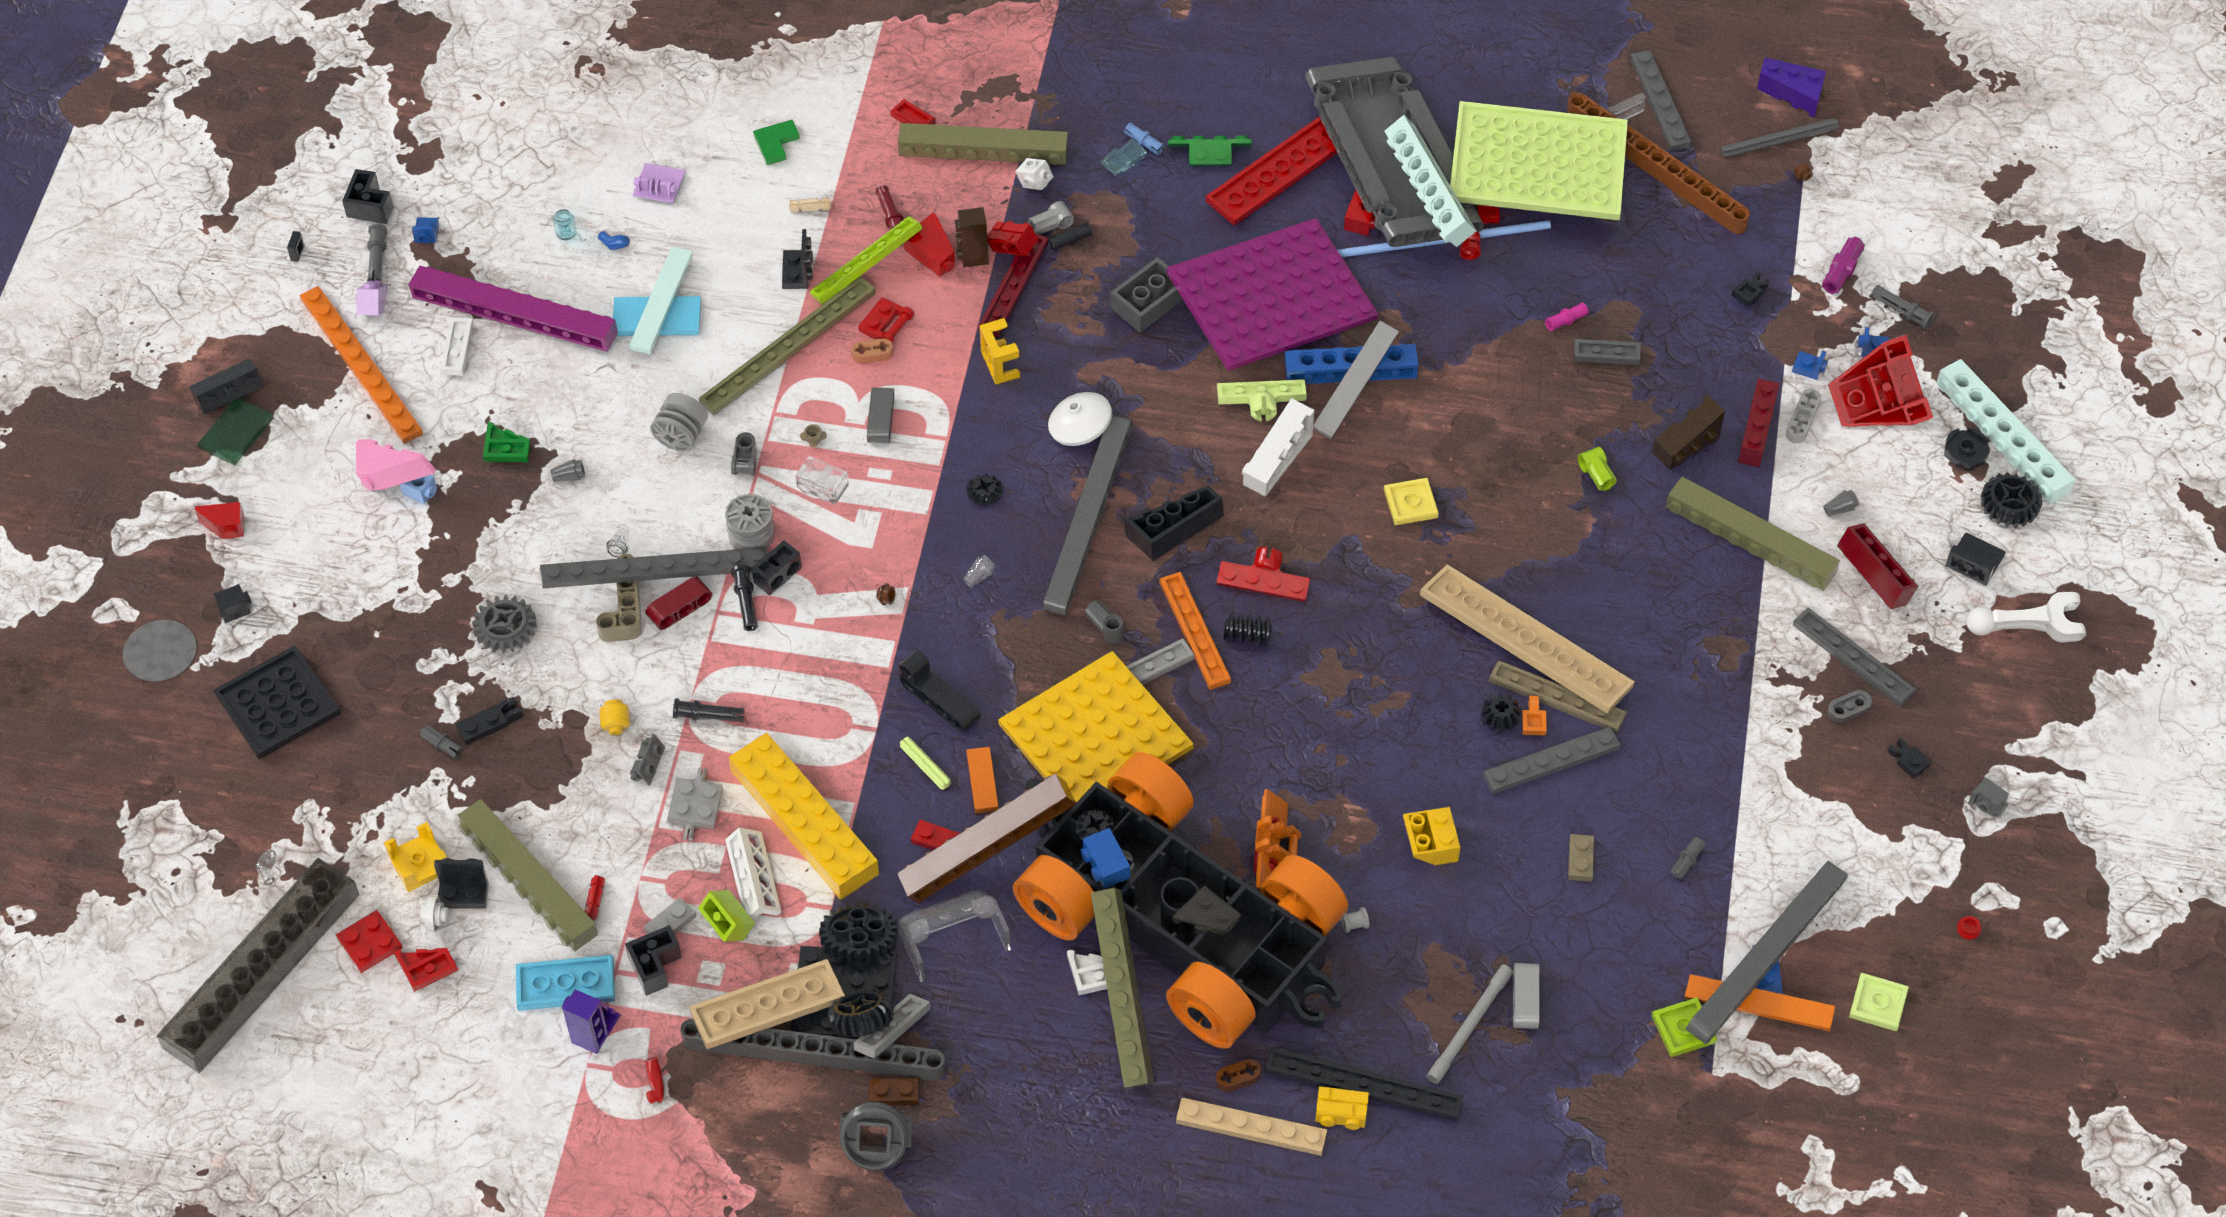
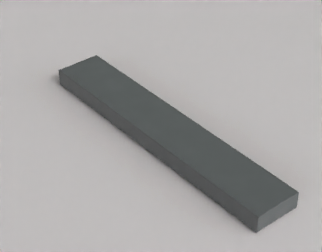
M1809 607L1793 621L1794 627L1899 707L1915 694L1916 689Z

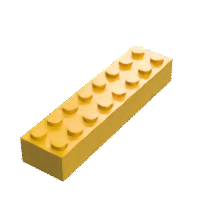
M767 732L728 757L730 770L840 900L879 875L878 860Z

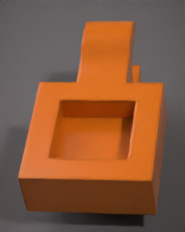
M1529 696L1528 710L1522 711V735H1546V711L1539 710V696Z

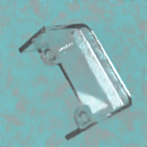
M973 890L908 913L900 918L898 922L899 933L920 982L925 981L924 964L916 944L925 941L932 932L977 916L984 919L992 918L1006 951L1011 950L1010 930L997 901L983 890Z

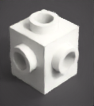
M1027 158L1015 171L1023 188L1042 190L1054 177L1046 160Z

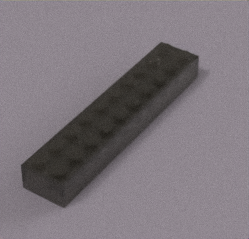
M317 858L156 1035L162 1049L200 1074L359 896L355 881L320 858Z

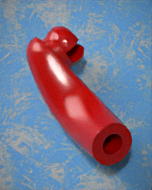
M651 1057L645 1060L647 1080L651 1087V1091L646 1093V1097L650 1104L655 1102L661 1103L664 1100L662 1073L657 1057Z

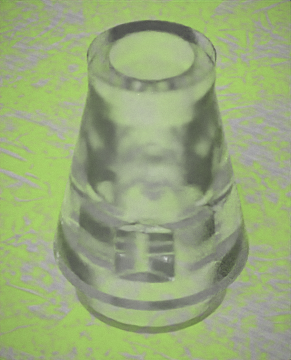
M625 524L618 525L616 531L606 543L607 552L611 556L618 557L628 552L629 526Z
M982 555L980 558L977 557L962 580L968 587L973 588L976 584L992 575L996 567L987 556Z

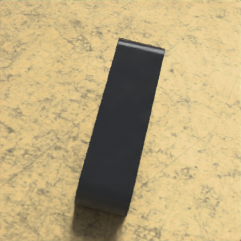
M919 650L913 651L899 664V679L904 688L958 731L965 732L981 717L979 710L971 702L930 671L927 657Z

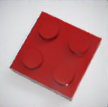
M378 910L335 934L338 942L360 973L365 972L393 955L394 951L403 949L401 942Z

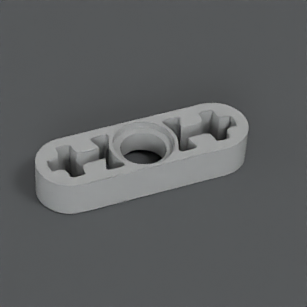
M1805 389L1802 392L1788 424L1786 438L1792 443H1802L1813 422L1821 401V394L1815 389ZM1812 398L1810 406L1806 405L1807 400ZM1806 413L1809 415V418L1801 419L1798 414ZM1797 426H1800V432L1795 434Z

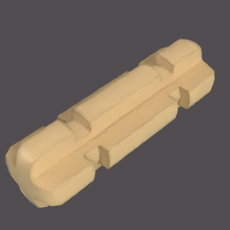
M829 197L821 198V200H818V198L801 199L800 202L798 200H790V212L795 213L799 212V210H802V212L819 211L821 208L822 211L830 210L831 200Z

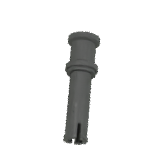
M372 224L368 227L370 240L367 242V248L370 251L367 282L375 279L381 281L382 255L386 249L385 236L387 235V227L382 224Z
M1876 285L1871 293V297L1904 314L1907 321H1914L1921 325L1923 330H1927L1935 318V313L1925 311L1919 307L1918 303L1911 304L1880 285Z

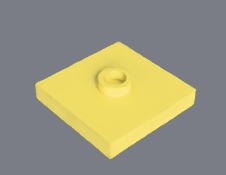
M1428 478L1384 485V493L1395 526L1438 518L1439 513Z

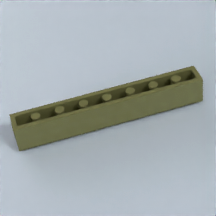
M900 123L898 137L899 156L1023 163L1027 158L1046 160L1048 164L1066 165L1068 132Z
M1684 477L1680 478L1668 494L1666 508L1670 509L1673 513L1679 514L1689 519L1692 523L1706 528L1712 534L1721 536L1731 544L1737 545L1749 551L1750 554L1768 561L1772 566L1783 569L1791 576L1798 577L1814 588L1824 591L1837 573L1840 560Z
M481 799L458 814L460 821L458 827L462 834L473 839V845L480 853L484 851L491 866L494 868L498 867L504 880L508 884L512 882L515 885L517 894L522 899L526 898L530 902L529 905L536 915L541 914L545 918L543 920L551 931L556 930L564 946L567 947L569 945L574 951H577L598 935L595 922Z
M1116 888L1091 892L1124 1088L1152 1085L1155 1083L1121 890Z

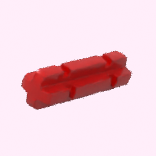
M595 875L591 879V888H589L586 901L587 908L584 910L593 921L598 917V907H600L603 895L602 888L605 886V878L599 875Z

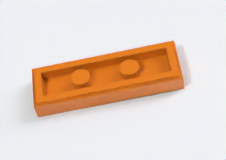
M990 747L967 749L975 814L997 811L998 801Z

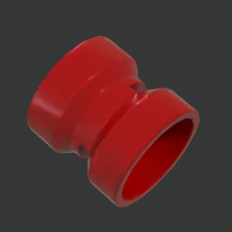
M1476 231L1460 244V256L1463 259L1473 260L1481 255V247L1479 245L1481 243V235L1479 232Z

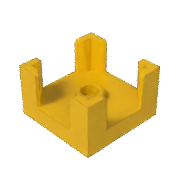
M1005 318L980 325L981 353L995 385L1020 378L1019 369L1003 372V362L1019 358L1017 345L1015 343L1007 345L1005 339L996 341L992 333L1008 327Z
M428 822L417 826L419 837L400 846H397L395 838L383 842L387 855L407 892L437 879L434 860L447 858L443 849L440 850Z

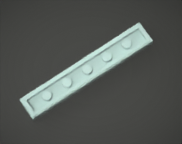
M671 247L629 344L630 350L651 354L692 259V251Z

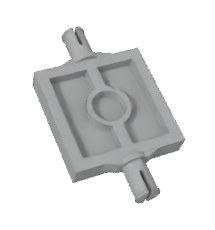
M702 767L698 768L696 779L690 780L676 777L667 822L680 824L685 827L683 839L686 841L687 837L688 841L693 840L694 829L706 828L714 830L723 785L706 782L708 770L703 768L702 772Z

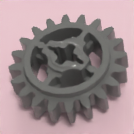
M507 595L504 596L503 600L495 596L494 603L486 600L487 607L480 605V613H474L475 620L472 621L474 635L477 637L479 644L483 643L484 649L491 646L494 653L498 648H501L502 654L505 653L506 648H510L511 652H514V646L516 645L522 649V641L529 643V635H535L534 628L537 627L535 612L532 611L531 605H526L524 599L518 602L517 596H514L511 600H508Z

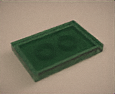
M238 398L228 406L197 443L198 448L230 464L236 465L274 419L273 414Z

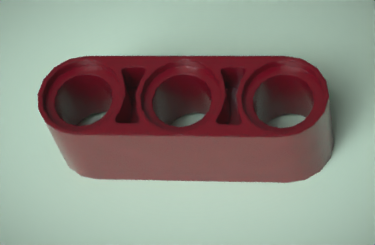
M692 577L650 603L645 610V614L659 630H665L707 604L713 594L699 577Z

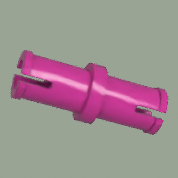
M1580 303L1570 309L1564 308L1560 313L1546 318L1545 325L1549 331H1553L1563 325L1569 326L1573 321L1587 316L1589 313L1588 308L1584 303Z

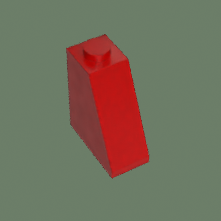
M932 212L920 222L923 229L904 242L903 245L907 253L941 277L954 268L955 252L937 215Z

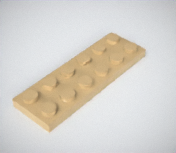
M825 959L689 1006V1009L706 1049H710L825 1009L833 1005V1002L838 1001L840 997H845L828 960Z

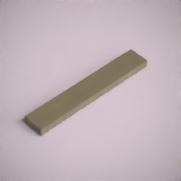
M1498 660L1489 677V682L1528 698L1529 696H1539L1540 703L1602 728L1611 727L1614 733H1618L1627 714V711L1614 707L1607 714L1566 687Z

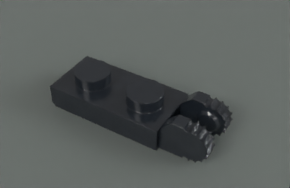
M515 698L505 699L499 705L492 706L455 723L465 745L506 728L509 724L521 719L524 714L521 708L511 710L518 705Z

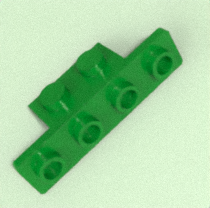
M1173 136L1171 140H1168V147H1189V166H1231V147L1252 146V139H1248V136H1235V139H1227V136H1214V139H1206L1205 136H1194L1193 139H1185L1184 136Z

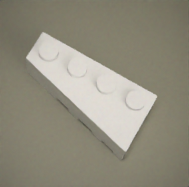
M1291 398L1250 463L1244 466L1242 470L1244 486L1266 497L1312 438L1313 409Z

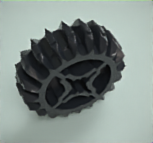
M2007 471L2004 476L1998 473L1996 478L1991 477L1986 482L1981 492V507L1984 508V514H1990L1989 520L1996 519L1997 525L2004 523L2006 528L2009 525H2013L2016 529L2019 524L2025 527L2027 522L2032 523L2040 513L2042 493L2039 492V486H2033V480L2027 481L2026 475L2019 477L2017 472L2014 475H2010Z
M865 989L852 994L848 993L847 996L840 997L838 1001H834L833 1005L829 1007L827 1012L828 1022L833 1033L838 1034L839 1037L845 1036L848 1039L851 1037L857 1039L859 1036L866 1037V1035L875 1034L876 1031H882L883 1027L890 1025L889 1022L893 1020L894 1016L893 1002H891L889 995L881 990L876 991V989L867 991Z

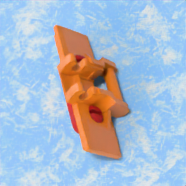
M1268 789L1264 790L1261 819L1257 821L1254 872L1256 874V887L1259 890L1262 882L1286 856H1297L1298 840L1301 839V832L1293 825L1287 826L1288 803ZM1283 838L1289 839L1288 851L1279 846V842Z

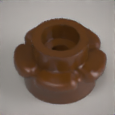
M1807 162L1800 164L1794 170L1796 179L1803 182L1809 180L1813 176L1812 170L1814 167L1810 166Z
M888 583L879 587L876 593L877 600L883 606L886 604L891 605L896 597L895 588Z

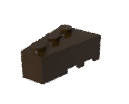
M984 208L958 210V217L954 220L956 244L959 246L956 247L957 259H962L963 268L989 264L987 223Z

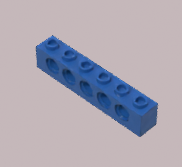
M1416 344L1391 345L1369 381L1417 378L1418 358ZM1363 346L1285 351L1284 368L1286 380L1305 379V384L1341 382Z

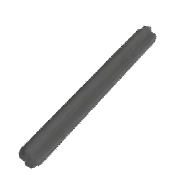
M1831 118L1721 147V154L1724 158H1729L1839 129V121L1836 118Z

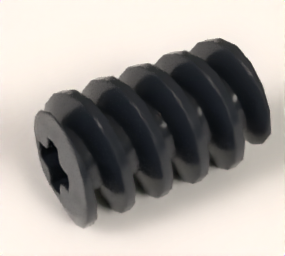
M1231 612L1228 618H1226L1223 640H1226L1229 634L1232 642L1239 636L1240 643H1243L1246 637H1248L1249 644H1253L1255 638H1257L1258 645H1262L1264 640H1266L1269 647L1272 632L1270 617H1267L1265 622L1262 623L1261 616H1258L1256 621L1253 622L1252 616L1249 614L1245 621L1242 613L1235 619L1233 612Z

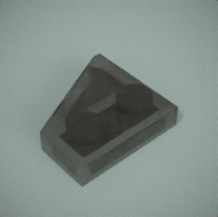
M1205 886L1173 915V922L1177 924L1185 922L1193 924L1194 928L1211 930L1213 933L1225 935L1241 919V914Z

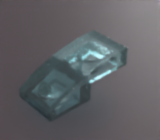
M1131 138L1119 150L1114 148L1100 163L1112 174L1118 175L1139 162L1147 155V152Z

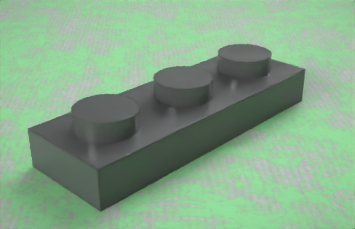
M1574 339V361L1639 365L1640 342Z

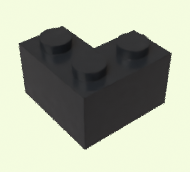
M355 169L342 200L346 217L388 223L394 207L390 191L379 190L376 172Z
M670 925L625 943L628 959L646 996L668 987L666 973L662 966L682 958L679 943Z

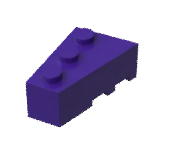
M1765 57L1757 89L1778 100L1782 98L1792 103L1791 107L1795 109L1799 107L1809 112L1808 115L1814 118L1826 71Z
M574 989L571 996L565 998L562 1005L571 1043L597 1054L621 1014L615 1012L614 1009L601 1000Z

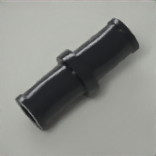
M1085 223L1073 229L1067 228L1065 232L1049 237L1048 242L1054 251L1068 244L1074 245L1075 241L1092 236V230L1089 224Z

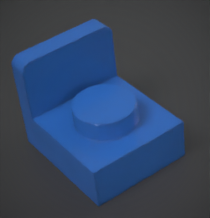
M417 217L416 225L412 227L415 243H436L439 228L438 218Z
M1865 327L1863 335H1859L1858 348H1861V357H1865L1883 342L1888 341L1889 337L1869 335L1870 328Z
M1822 350L1820 357L1799 351L1792 372L1817 380L1820 372L1824 373L1828 364V360H1825L1826 351Z

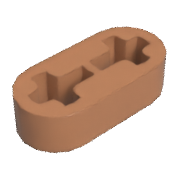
M888 339L860 341L852 346V358L855 362L861 364L885 361L893 355V345Z

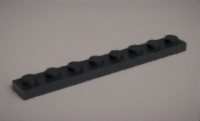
M1271 1047L1265 1067V1073L1320 1087L1369 1092L1368 1099L1453 1121L1458 1120L1463 1101V1095Z

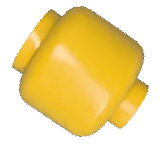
M607 700L599 709L600 727L605 731H609L610 735H620L623 733V730L630 726L629 706L623 703L622 700Z

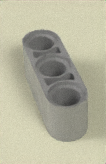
M1514 963L1513 1028H1539V964Z

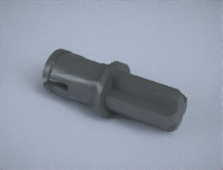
M429 725L422 728L420 736L433 744L437 751L442 750L454 760L461 757V755L454 752V749L463 754L464 747L449 739L447 734H441Z
M1693 837L1685 850L1679 853V859L1670 871L1675 879H1682L1689 868L1696 864V858L1705 847L1702 839Z

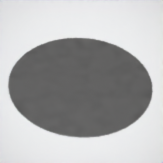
M173 620L152 621L142 625L129 636L123 648V661L128 671L139 679L146 681L168 680L182 673L191 664L196 654V639L191 630L180 622Z

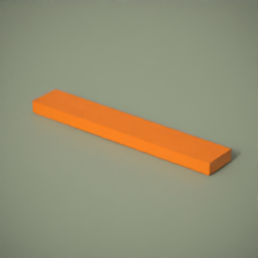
M1181 572L1159 578L1163 592L1190 649L1195 654V660L1209 690L1230 684V675Z
M1690 974L1685 999L1698 998L1700 1003L1705 1004L1724 981ZM1755 988L1736 1011L1830 1031L1835 1006Z

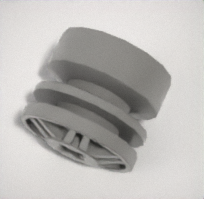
M671 393L667 396L660 408V412H658L652 422L650 430L654 438L669 449L685 452L690 450L694 444L698 433L708 419V413L704 406L696 399L682 393Z
M756 494L740 495L731 500L726 507L725 518L728 538L733 548H769L775 538L773 512L770 503L765 498Z

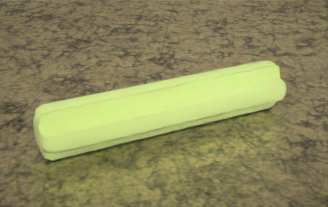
M905 737L901 740L900 747L940 789L945 790L951 785V779L910 737Z

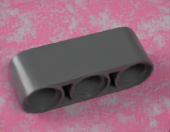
M871 388L867 424L868 443H890L894 409V388Z

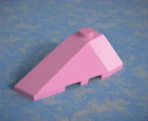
M359 439L356 442V475L361 479L362 485L368 490H384L436 472V469L423 454L402 449L400 452L389 444H386L384 447L379 446L378 442L372 439Z

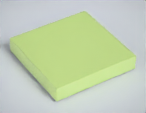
M1861 973L1849 1018L1897 1032L1909 986Z

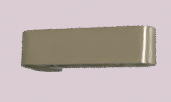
M622 554L618 556L617 559L632 558L633 555ZM639 581L617 583L618 611L602 613L596 619L599 638L602 641L633 640L641 635Z

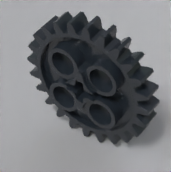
M856 902L853 907L849 903L846 904V908L837 906V912L830 910V916L824 915V921L820 922L819 928L820 944L824 945V950L830 951V956L838 954L839 960L848 957V962H851L853 958L857 959L858 963H861L862 958L870 962L872 956L880 959V953L887 955L888 949H893V943L897 942L898 926H896V919H892V913L886 914L885 908L878 910L877 904L871 908L869 907V902H866L864 906H860L859 902Z

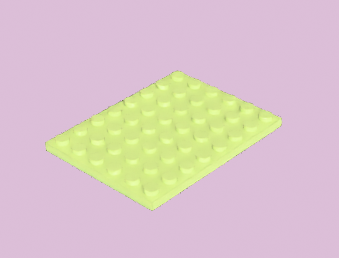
M1460 101L1450 186L1461 203L1620 220L1628 120Z

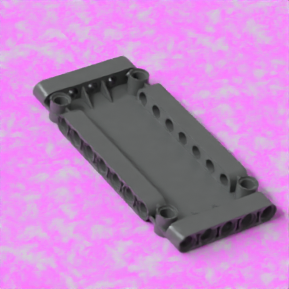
M1395 57L1310 69L1305 74V79L1315 97L1314 106L1319 109L1320 119L1365 209L1369 213L1373 212L1375 216L1374 225L1383 232L1389 246L1400 247L1443 240L1439 234L1441 229H1438L1432 222L1434 217L1424 208L1426 203L1416 194L1418 189L1412 186L1409 181L1411 177L1403 171L1401 167L1403 163L1395 157L1394 153L1396 150H1393L1386 141L1389 138L1385 130L1403 115L1406 116L1416 126L1448 183H1451L1453 155L1419 90L1411 89L1412 77L1403 71L1398 59ZM1461 203L1476 231L1480 232L1484 228V224L1477 210L1474 209L1473 204Z

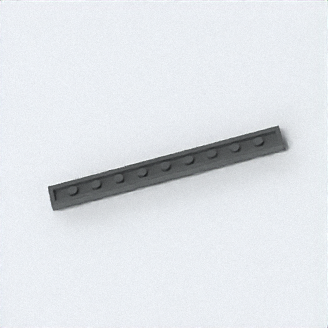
M766 547L542 564L539 571L542 589L731 574V569L737 565H747L751 568L752 572V567L767 555Z

